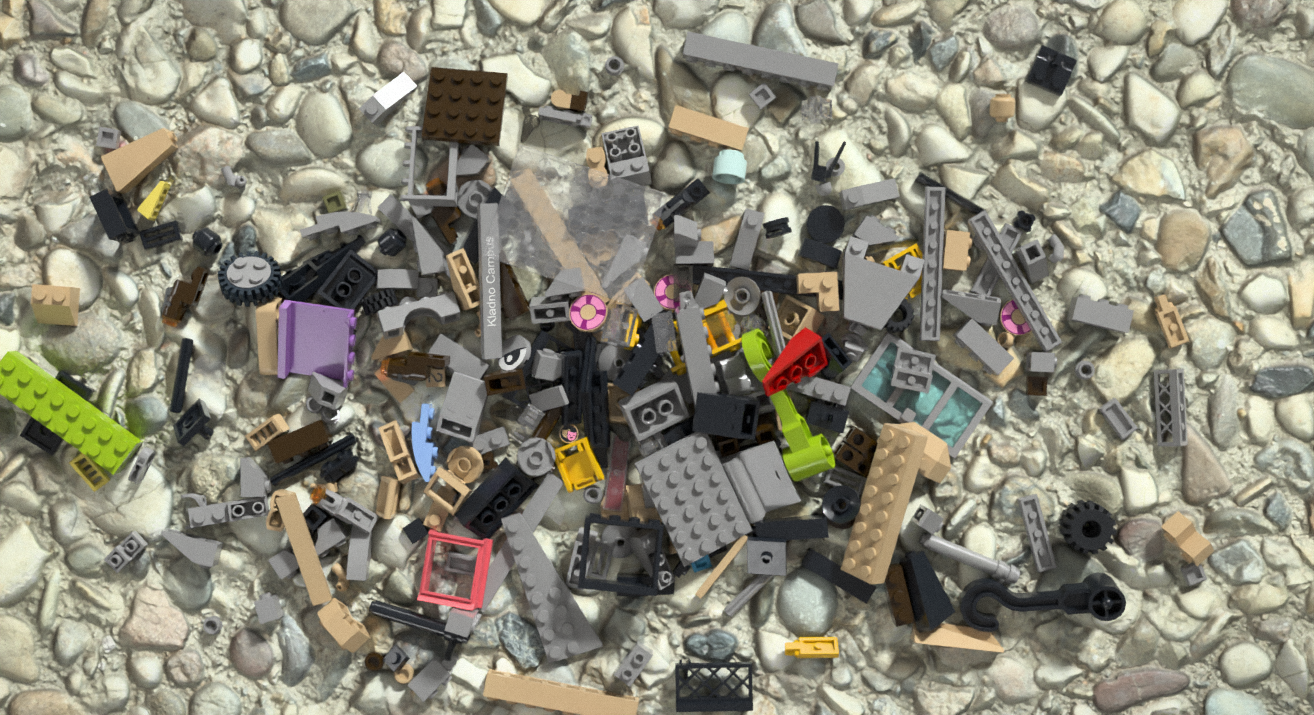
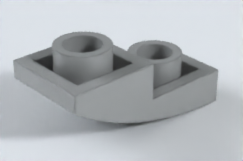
M377 270V289L387 290L392 288L394 291L397 289L417 290L418 270Z
M133 531L104 560L118 573L148 543L136 531Z

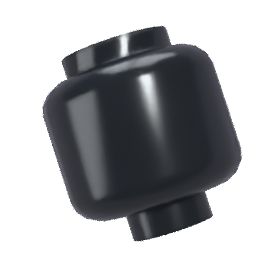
M209 228L197 230L192 236L194 249L205 256L216 255L222 248L220 235Z
M389 228L378 238V249L385 256L395 257L406 247L407 238L400 229Z

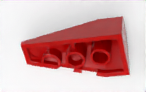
M805 327L790 339L762 380L766 396L769 397L786 389L790 383L797 384L801 382L803 377L807 376L810 378L828 365L821 336Z

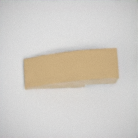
M395 420L379 427L378 429L388 457L394 466L398 480L405 484L421 477L398 422Z

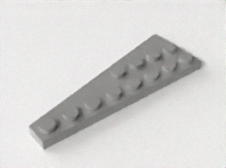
M517 513L502 518L501 520L549 664L603 647L602 640H600L583 610L575 601L574 596L556 571L541 544L535 538L522 514Z

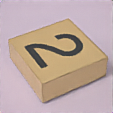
M431 368L430 377L426 379V387H446V368L441 370Z

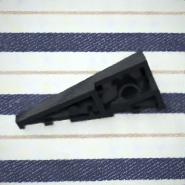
M359 234L354 241L348 244L343 242L340 244V248L332 252L328 249L302 262L303 264L294 270L291 268L287 269L286 274L281 276L282 287L281 290H278L286 300L304 302L324 283L351 249L356 252L366 243Z

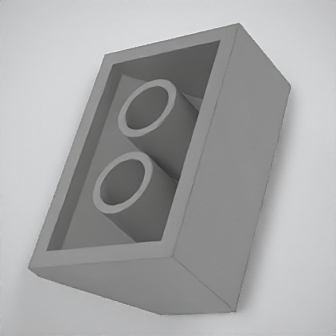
M671 377L660 380L634 393L633 396L630 395L618 401L623 416L638 442L689 417L679 387Z

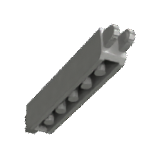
M686 291L679 293L680 307H677L674 312L695 409L697 392L717 394L720 393L718 382H714L713 375H716L714 363L711 364L710 357L713 355L711 346L707 345L706 338H709L707 327H703L702 319H705L703 308H699L698 304L695 303L692 292Z

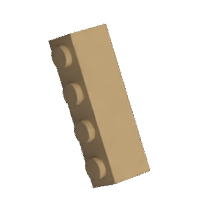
M675 105L668 130L677 137H682V135L690 137L689 140L693 142H707L708 146L718 149L720 146L726 148V150L742 152L749 128Z

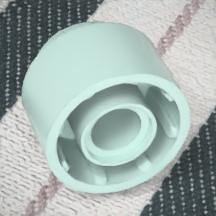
M722 150L719 152V156L714 158L712 178L717 182L725 184L744 183L747 161L744 159L743 153L736 150Z

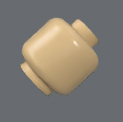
M996 94L995 97L991 98L990 116L996 118V122H1007V118L1014 116L1015 99L1011 97V94Z

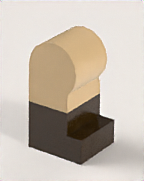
M556 90L552 93L551 101L555 108L578 113L586 112L588 92L580 91L579 96L566 94L562 90Z

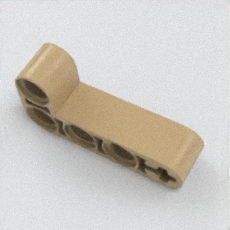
M274 297L271 301L266 298L267 303L262 304L260 300L258 302L259 306H256L258 359L261 375H278L279 307L284 302V298Z

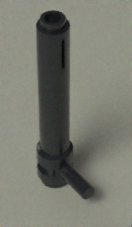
M372 601L369 607V612L374 616L444 637V640L449 641L443 657L446 661H451L456 644H467L471 635L470 633L468 637L444 631L447 624L446 621L382 601Z

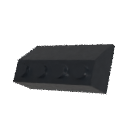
M505 457L467 498L455 516L463 527L482 539H489L502 526L501 519L512 515L539 485L522 471L519 466Z

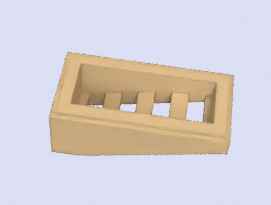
M276 414L245 435V437L256 452L266 446L267 442L278 438L290 428L281 414ZM261 430H263V432H264L265 435L267 436V439L265 438V436L263 435V433L261 432ZM255 434H257L262 443H259Z

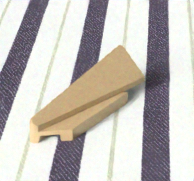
M914 622L912 625L911 639L914 643L1004 653L1003 647L991 632L978 631L970 626L942 622L932 631L919 633L916 623Z

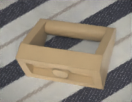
M439 467L423 492L454 516L473 491L444 468ZM440 478L462 494L455 506L432 490Z
M381 477L375 514L384 519H392L396 516L401 482L398 478Z

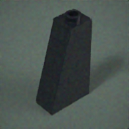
M494 186L491 187L483 204L498 203L500 238L520 218L522 213ZM477 215L459 248H464L469 261L474 264L479 260Z
M823 514L765 519L761 522H755V526H751L752 537L786 540L829 538L827 518Z
M912 550L904 555L905 558L899 564L902 567L918 632L921 633L932 631L956 611L924 551L915 552V550Z

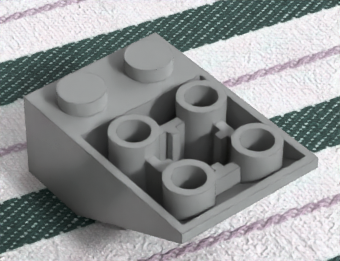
M639 125L601 133L614 192L652 184Z
M454 371L440 412L436 431L473 443L480 431L488 398L485 381Z

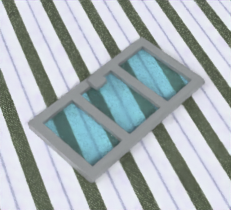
M888 331L850 386L851 389L901 423L916 422L947 443L949 455L956 458L993 401L935 362L929 393L891 386L897 346L912 350L916 349Z

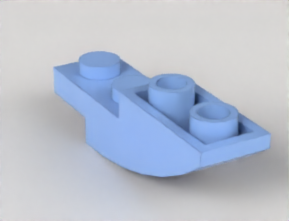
M422 403L420 422H412L413 452L416 464L425 482H429L436 472L434 458L437 459L438 457L436 442H428L433 434V427H430V422L434 419L435 408H432L430 403Z

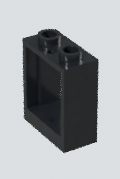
M105 189L89 197L109 240L124 242L125 244L136 240L135 237L140 235L139 229L122 193Z

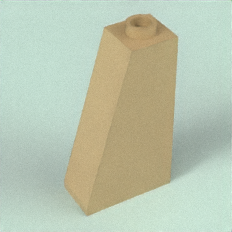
M166 128L159 129L101 156L117 192L122 194L129 192L178 149L176 144L178 140L173 131Z

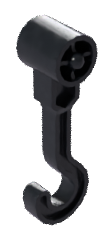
M1099 572L1088 575L1082 583L1062 584L1055 591L1014 593L994 579L981 578L965 586L959 599L961 614L970 627L984 632L996 631L999 628V622L995 614L982 613L976 609L978 601L983 597H992L1012 611L1026 612L1060 609L1064 610L1068 615L1091 613L1101 621L1117 619L1122 615L1126 607L1125 596L1111 576Z

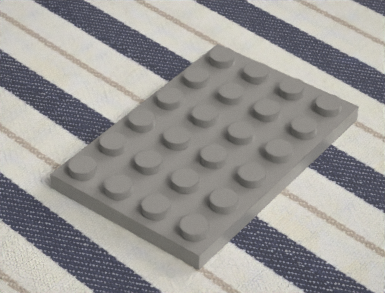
M694 432L634 463L684 567L752 531L707 433Z

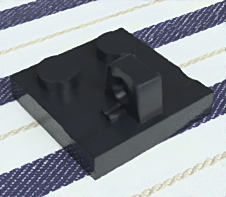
M1041 45L1025 82L1057 96H1062L1077 60Z

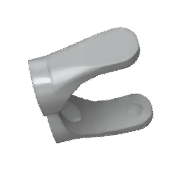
M194 493L181 495V498L191 497L195 499L199 506L207 505L205 495ZM190 525L185 526V529H192Z

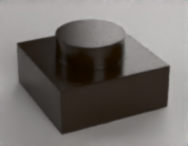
M1026 376V395L1047 396L1048 377Z

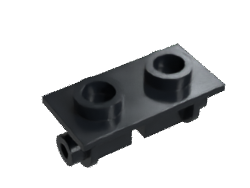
M352 448L347 451L343 450L337 455L336 459L323 464L320 469V477H324L327 483H333L344 475L340 470L341 468L348 472L357 466L360 460L356 455L353 456Z

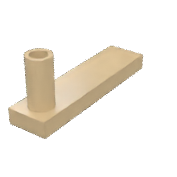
M744 535L731 542L733 547L695 593L699 598L704 597L747 543L749 536Z

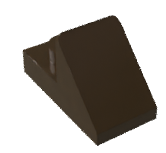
M522 368L505 372L500 369L484 376L487 396L526 389Z

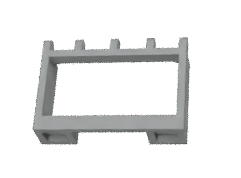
M405 127V132L412 133V141L404 143V148L411 149L410 160L403 161L404 167H410L409 179L403 178L401 184L408 185V195H401L400 200L409 201L410 206L457 207L458 187L456 175L461 143L450 142L447 196L413 195L417 138H422L423 127Z

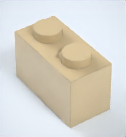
M944 231L942 270L963 272L969 268L970 256H968V249H971L972 246L970 232Z

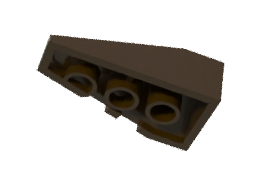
M499 242L500 292L503 305L501 311L505 319L509 318L510 321L529 314L530 305L502 244Z

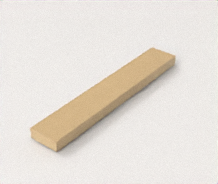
M296 493L276 498L278 509L313 606L331 601L332 595Z

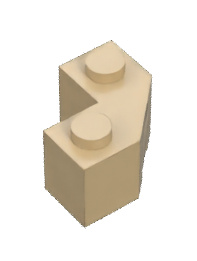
M1179 511L1161 526L1164 531V538L1179 549L1182 553L1181 556L1189 564L1192 562L1199 566L1214 552L1211 543L1195 530L1193 523Z
M333 598L317 612L320 618V625L334 637L343 650L347 649L354 653L370 639L365 626L352 618L347 606L338 599Z

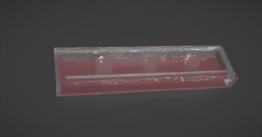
M615 433L612 435L603 510L622 512L632 439L630 435Z

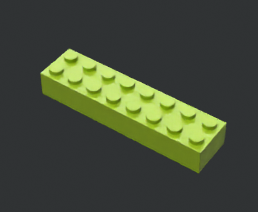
M8 351L0 361V394L111 474L120 473L143 443L138 437L18 351Z

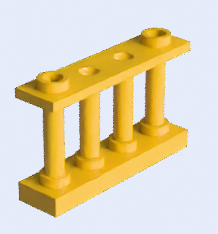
M725 300L703 309L705 319H702L703 327H707L709 338H706V341L711 346L713 355L710 359L727 351L732 353L741 349V338L735 340L725 318V311L728 310ZM711 317L718 319L728 341V344L719 348L707 324V319ZM669 340L666 346L676 366L671 368L672 374L683 375L687 373L685 363H682L674 342Z

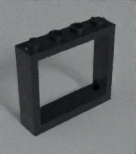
M590 513V516L586 515L578 588L656 596L663 523H660L658 519H648V522L640 521L639 517H629V520L621 519L619 515H609V518L601 517L600 513ZM591 523L657 530L651 584L585 578Z

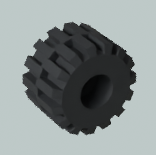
M1079 500L1076 505L1073 503L1068 505L1070 509L1068 511L1063 510L1062 515H1064V518L1059 519V524L1062 526L1059 530L1064 536L1063 539L1074 549L1084 554H1088V552L1098 554V549L1102 551L1108 549L1105 545L1113 543L1114 540L1111 538V535H1116L1117 532L1113 528L1116 522L1111 518L1112 514L1098 503L1096 504L1090 500H1087V502ZM1088 523L1089 526H1086L1084 529L1082 526Z

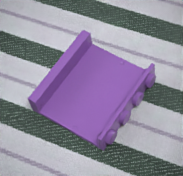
M284 300L279 307L277 378L285 379L289 372L312 375L313 372H316L328 378L344 381L343 387L346 388L354 378L352 364L355 360V353L352 350L355 346L356 335H353V329L356 328L357 324L354 310Z

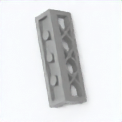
M1184 369L1154 370L1158 446L1188 445ZM1169 373V383L1165 386L1160 382V374ZM1164 392L1170 395L1171 401L1167 405L1161 401V396ZM1165 411L1171 414L1172 420L1168 424L1162 420V415ZM1166 430L1172 434L1173 442H1164L1163 434Z

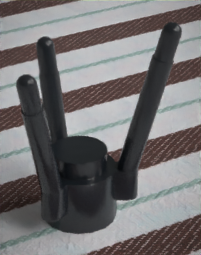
M819 141L815 142L811 180L826 182V178H831L832 171L846 145L845 141L839 148L828 171H826V166L818 165L820 147Z

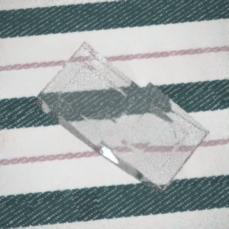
M529 403L508 436L522 444L529 439L545 413Z

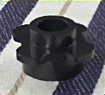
M1021 210L1017 213L1018 217L1013 222V226L1023 229L1024 232H1030L1035 216Z

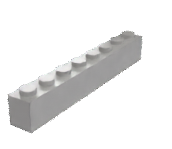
M687 32L682 57L689 63H697L699 61L705 63L704 65L708 67H716L717 65L722 66L727 71L741 70L746 75L760 74L764 79L779 78V81L783 83L798 82L799 86L809 87L812 85L821 91L832 90L839 64L693 32Z

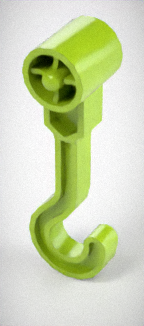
M757 328L742 334L741 340L747 362L754 375L762 383V380L772 367L767 360L775 358V355L767 337ZM784 389L771 395L770 398L782 421V431L789 445L783 448L782 453L786 468L792 479L798 482L834 468L835 459L827 439L823 434L812 436L805 419L797 413L787 390Z

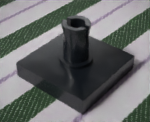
M200 398L173 425L177 442L183 447L196 434L208 440L210 437L207 435L212 436L214 433L213 429L205 425L211 418L206 403Z

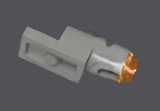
M316 486L309 497L315 506L347 524H353L366 533L371 532L379 517L351 498L342 497L325 487Z

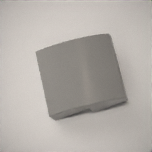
M897 346L890 385L929 393L936 355Z

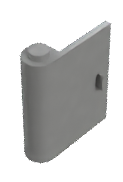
M774 441L729 455L720 461L749 523L761 522L766 512L801 501Z

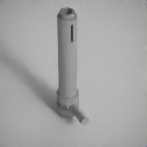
M928 532L926 534L922 533L918 543L922 547L988 573L1001 584H1004V582L1016 584L1019 579L1020 570L1014 565H1006V562L1002 560L996 561Z

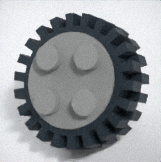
M246 251V256H243L242 252L238 253L239 258H236L234 255L231 256V261L225 260V265H221L220 271H218L220 289L226 300L229 299L232 304L236 301L238 306H241L243 302L245 307H250V302H253L254 306H259L258 301L261 300L262 304L267 303L266 298L271 301L274 298L273 294L277 295L279 293L278 289L281 290L282 277L278 262L274 261L272 256L268 257L266 253L260 256L259 251H255L254 255H251V251Z

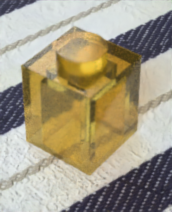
M727 310L705 319L713 340L734 332V325L737 324L733 314L729 315Z

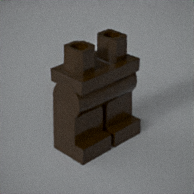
M852 426L843 440L859 450V452L841 442L833 455L837 460L868 478L878 443L855 426Z

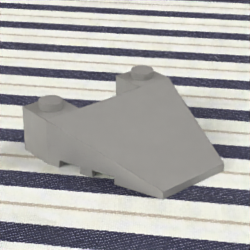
M850 236L842 259L843 316L846 320L881 331L910 291L915 287L920 278L925 260L906 254L900 270H896L865 260L864 257L869 242Z

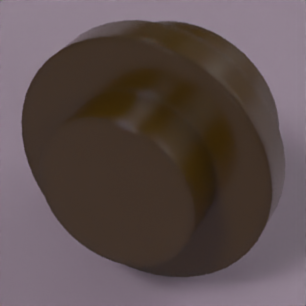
M371 652L365 658V666L370 671H378L384 665V657L379 652Z

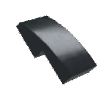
M803 238L798 256L812 263L817 262L830 269H837L842 251L824 243Z

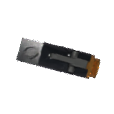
M697 178L654 212L649 221L658 232L661 229L664 230L674 222V215L683 216L709 195L710 192L700 179Z

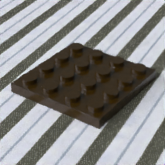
M431 67L422 140L500 146L508 73Z

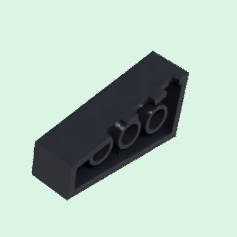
M658 313L613 384L633 396L637 388L641 390L647 381L644 377L648 372L652 373L657 366L655 360L658 356L663 357L668 349L665 345L669 340L672 342L678 334L676 331L677 325Z

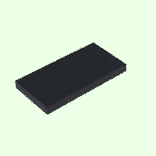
M60 370L55 379L86 401L90 399L95 391L63 370ZM32 416L20 434L21 437L52 456L56 454L64 439Z

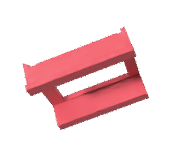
M430 528L420 592L417 600L471 611L476 608H482L493 540L487 538L478 540L445 534ZM436 541L478 548L470 599L428 591Z

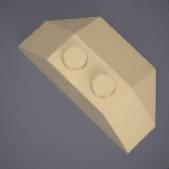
M916 422L898 424L928 436L918 472L933 481L941 483L951 469L947 443Z

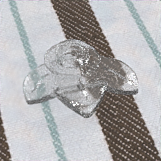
M207 354L198 357L195 361V370L190 375L191 383L195 387H206L209 390L223 388L226 383L221 376L225 372L226 363L223 361L210 362ZM200 374L204 377L203 381L198 380Z

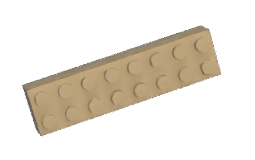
M883 424L861 498L860 510L855 518L841 570L869 584L885 582L928 436L898 424Z

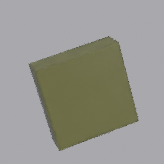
M340 190L322 197L328 213L341 212L348 209Z

